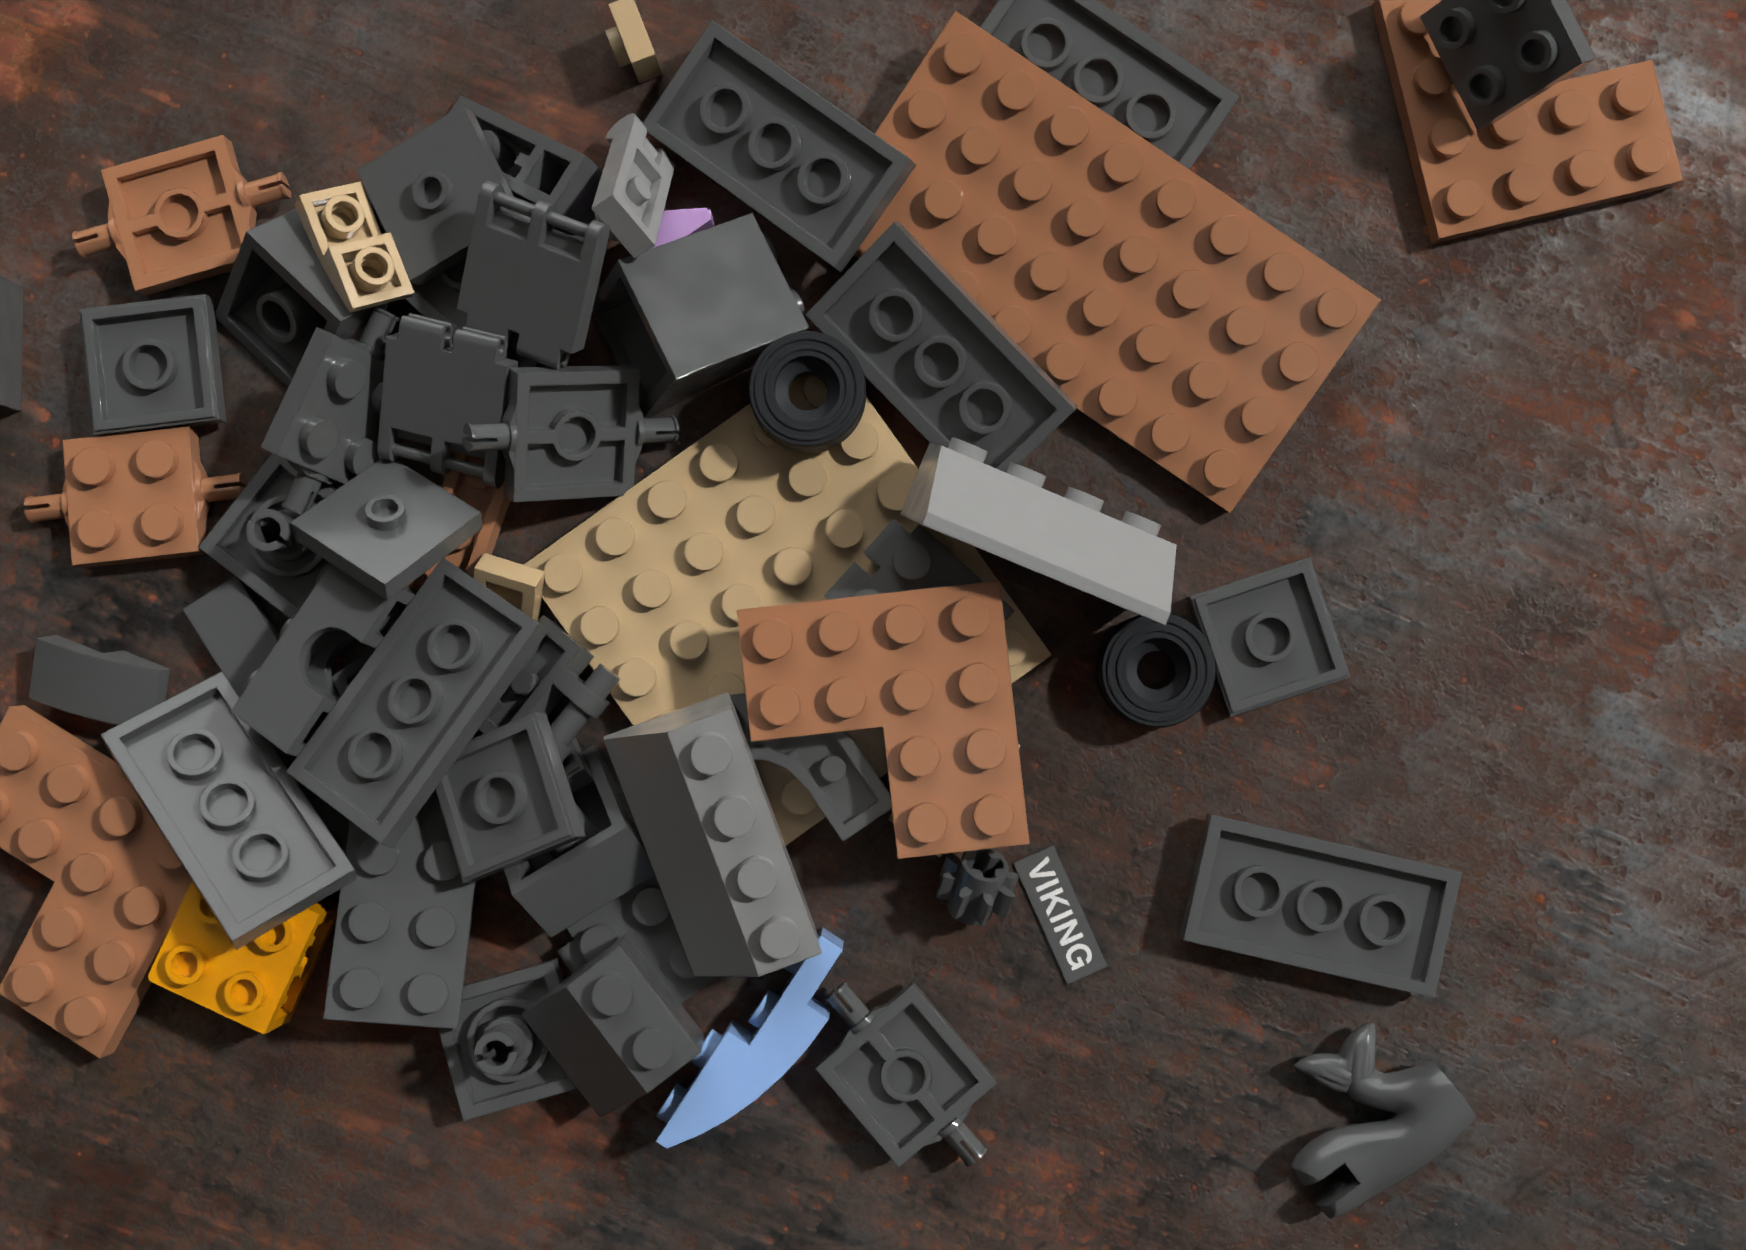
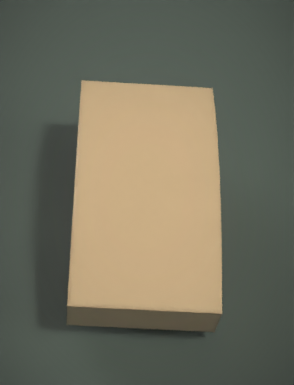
M361 181L298 196L294 205L303 227L331 284L350 313L412 297L414 290L391 232L381 233Z

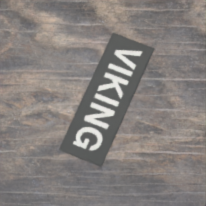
M1054 845L1014 862V866L1067 984L1108 967Z

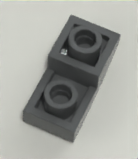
M58 635L38 637L35 644L29 699L72 714L120 725L166 701L170 669L124 650L101 653Z

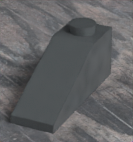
M461 95L459 96L450 112L461 105L473 111L515 198L534 205L540 200L546 201L556 206L558 214L588 225L593 220H596L595 212L591 208L603 170L589 157ZM562 230V231H564V232H566V233H568V234H570V235H572V236L575 235V234H573V233H570V232H567V231H565V230Z

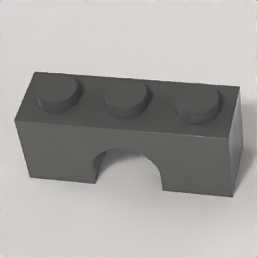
M330 562L327 563L319 572L314 589L297 614L288 619L283 625L279 634V640L264 663L246 680L242 695L230 712L286 754L298 756L340 698L332 683V667L338 654L346 646L357 641L377 648L416 592L406 586L387 601Z

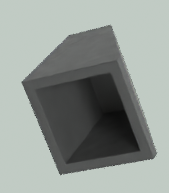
M753 213L651 248L635 259L632 255L619 259L596 295L603 301L591 315L592 321L614 365H631L640 370L639 405L644 418L652 417L752 368L760 354L771 343L785 335L806 331L809 328L805 320L803 302L798 293L789 288L777 264V252L774 243L766 233L761 231Z

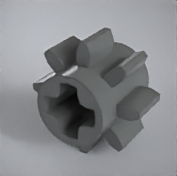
M992 848L965 851L961 859L956 855L948 854L939 876L941 880L935 895L938 899L946 900L948 912L959 922L967 925L986 926L992 913L1003 918L1008 916L1016 896L1013 891L1019 876L1018 873L1008 872L1009 866L1006 859Z

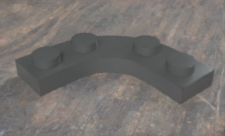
M746 693L730 695L753 759L766 760L788 769L808 789L842 841H845L892 809L890 792L861 749L846 731L751 742Z

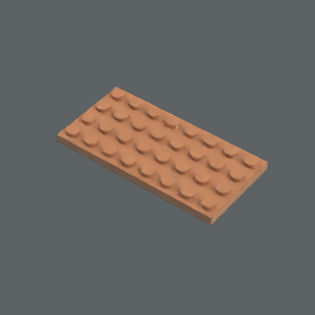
M956 10L875 133L910 158L916 164V167L853 256L859 259L894 222L899 221L1078 406L1076 409L1229 513L1234 509L1381 301L1371 292Z

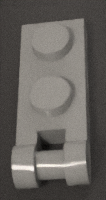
M632 113L615 123L606 134V140L611 146L591 209L595 212L597 221L609 225V238L613 241H620L635 259L656 245L675 162L663 148L655 149L646 138L647 128L636 114Z

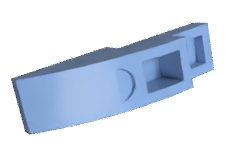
M822 927L818 934L822 954L784 967L792 975L779 995L768 989L748 1020L750 1024L757 1028L754 1033L734 1020L730 1022L723 1035L711 1029L703 1041L701 1053L691 1060L693 1064L700 1068L687 1089L676 1083L656 1114L657 1118L665 1122L656 1139L657 1143L667 1149L697 1137L723 1123L759 1098L790 1069L808 1049L829 1020L830 1008L814 998L813 995L842 952L843 940Z

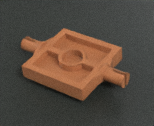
M220 135L102 169L101 172L109 197L108 223L81 231H74L72 239L78 242L74 246L82 258L117 248L127 261L134 290L143 296H147L230 272L246 231L256 227V207L284 199H291V191L287 188L289 184L283 172L247 182L240 173L232 142L224 135Z
M190 426L63 440L65 482L62 494L37 497L28 496L25 498L24 506L32 509L24 510L30 523L65 519L70 533L72 565L80 568L206 555L207 553L200 549L199 545L207 537L206 521L211 508L210 503L236 499L244 490L241 486H247L248 483L243 472L233 475L208 477L200 460L198 430Z

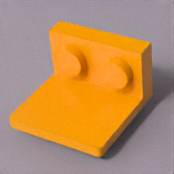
M191 882L148 974V979L156 985L264 1035L290 1022L336 923L338 903L324 898L235 950L195 885Z

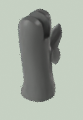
M1374 1023L1363 1024L1351 1032L1342 1043L1338 1053H1316L1302 1058L1294 1064L1295 1070L1328 1089L1345 1093L1349 1098L1364 1106L1394 1114L1392 1118L1387 1120L1345 1125L1326 1131L1307 1143L1291 1162L1290 1166L1300 1184L1304 1186L1319 1182L1344 1163L1349 1168L1326 1185L1316 1198V1205L1329 1219L1347 1214L1422 1169L1445 1151L1476 1118L1473 1110L1457 1088L1432 1061H1426L1411 1068L1390 1073L1376 1070V1029Z

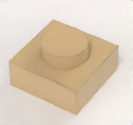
M618 0L608 4L617 26L605 30L619 68L632 64L639 84L661 76L662 72L635 1Z
M484 553L474 568V579L535 621H539L545 571Z

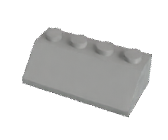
M951 438L948 448L929 443L900 515L1166 625L1171 613L1177 545L1157 537L1161 528L1160 524L1125 511L1122 521L1102 514L1100 511L1104 503L1103 500L1072 487H1068L1064 497L1042 488L1046 476L1016 463L1010 462L1006 473L986 465L984 460L987 456V451L957 438Z
M729 692L604 736L603 740L694 976L760 977L822 954L816 927Z

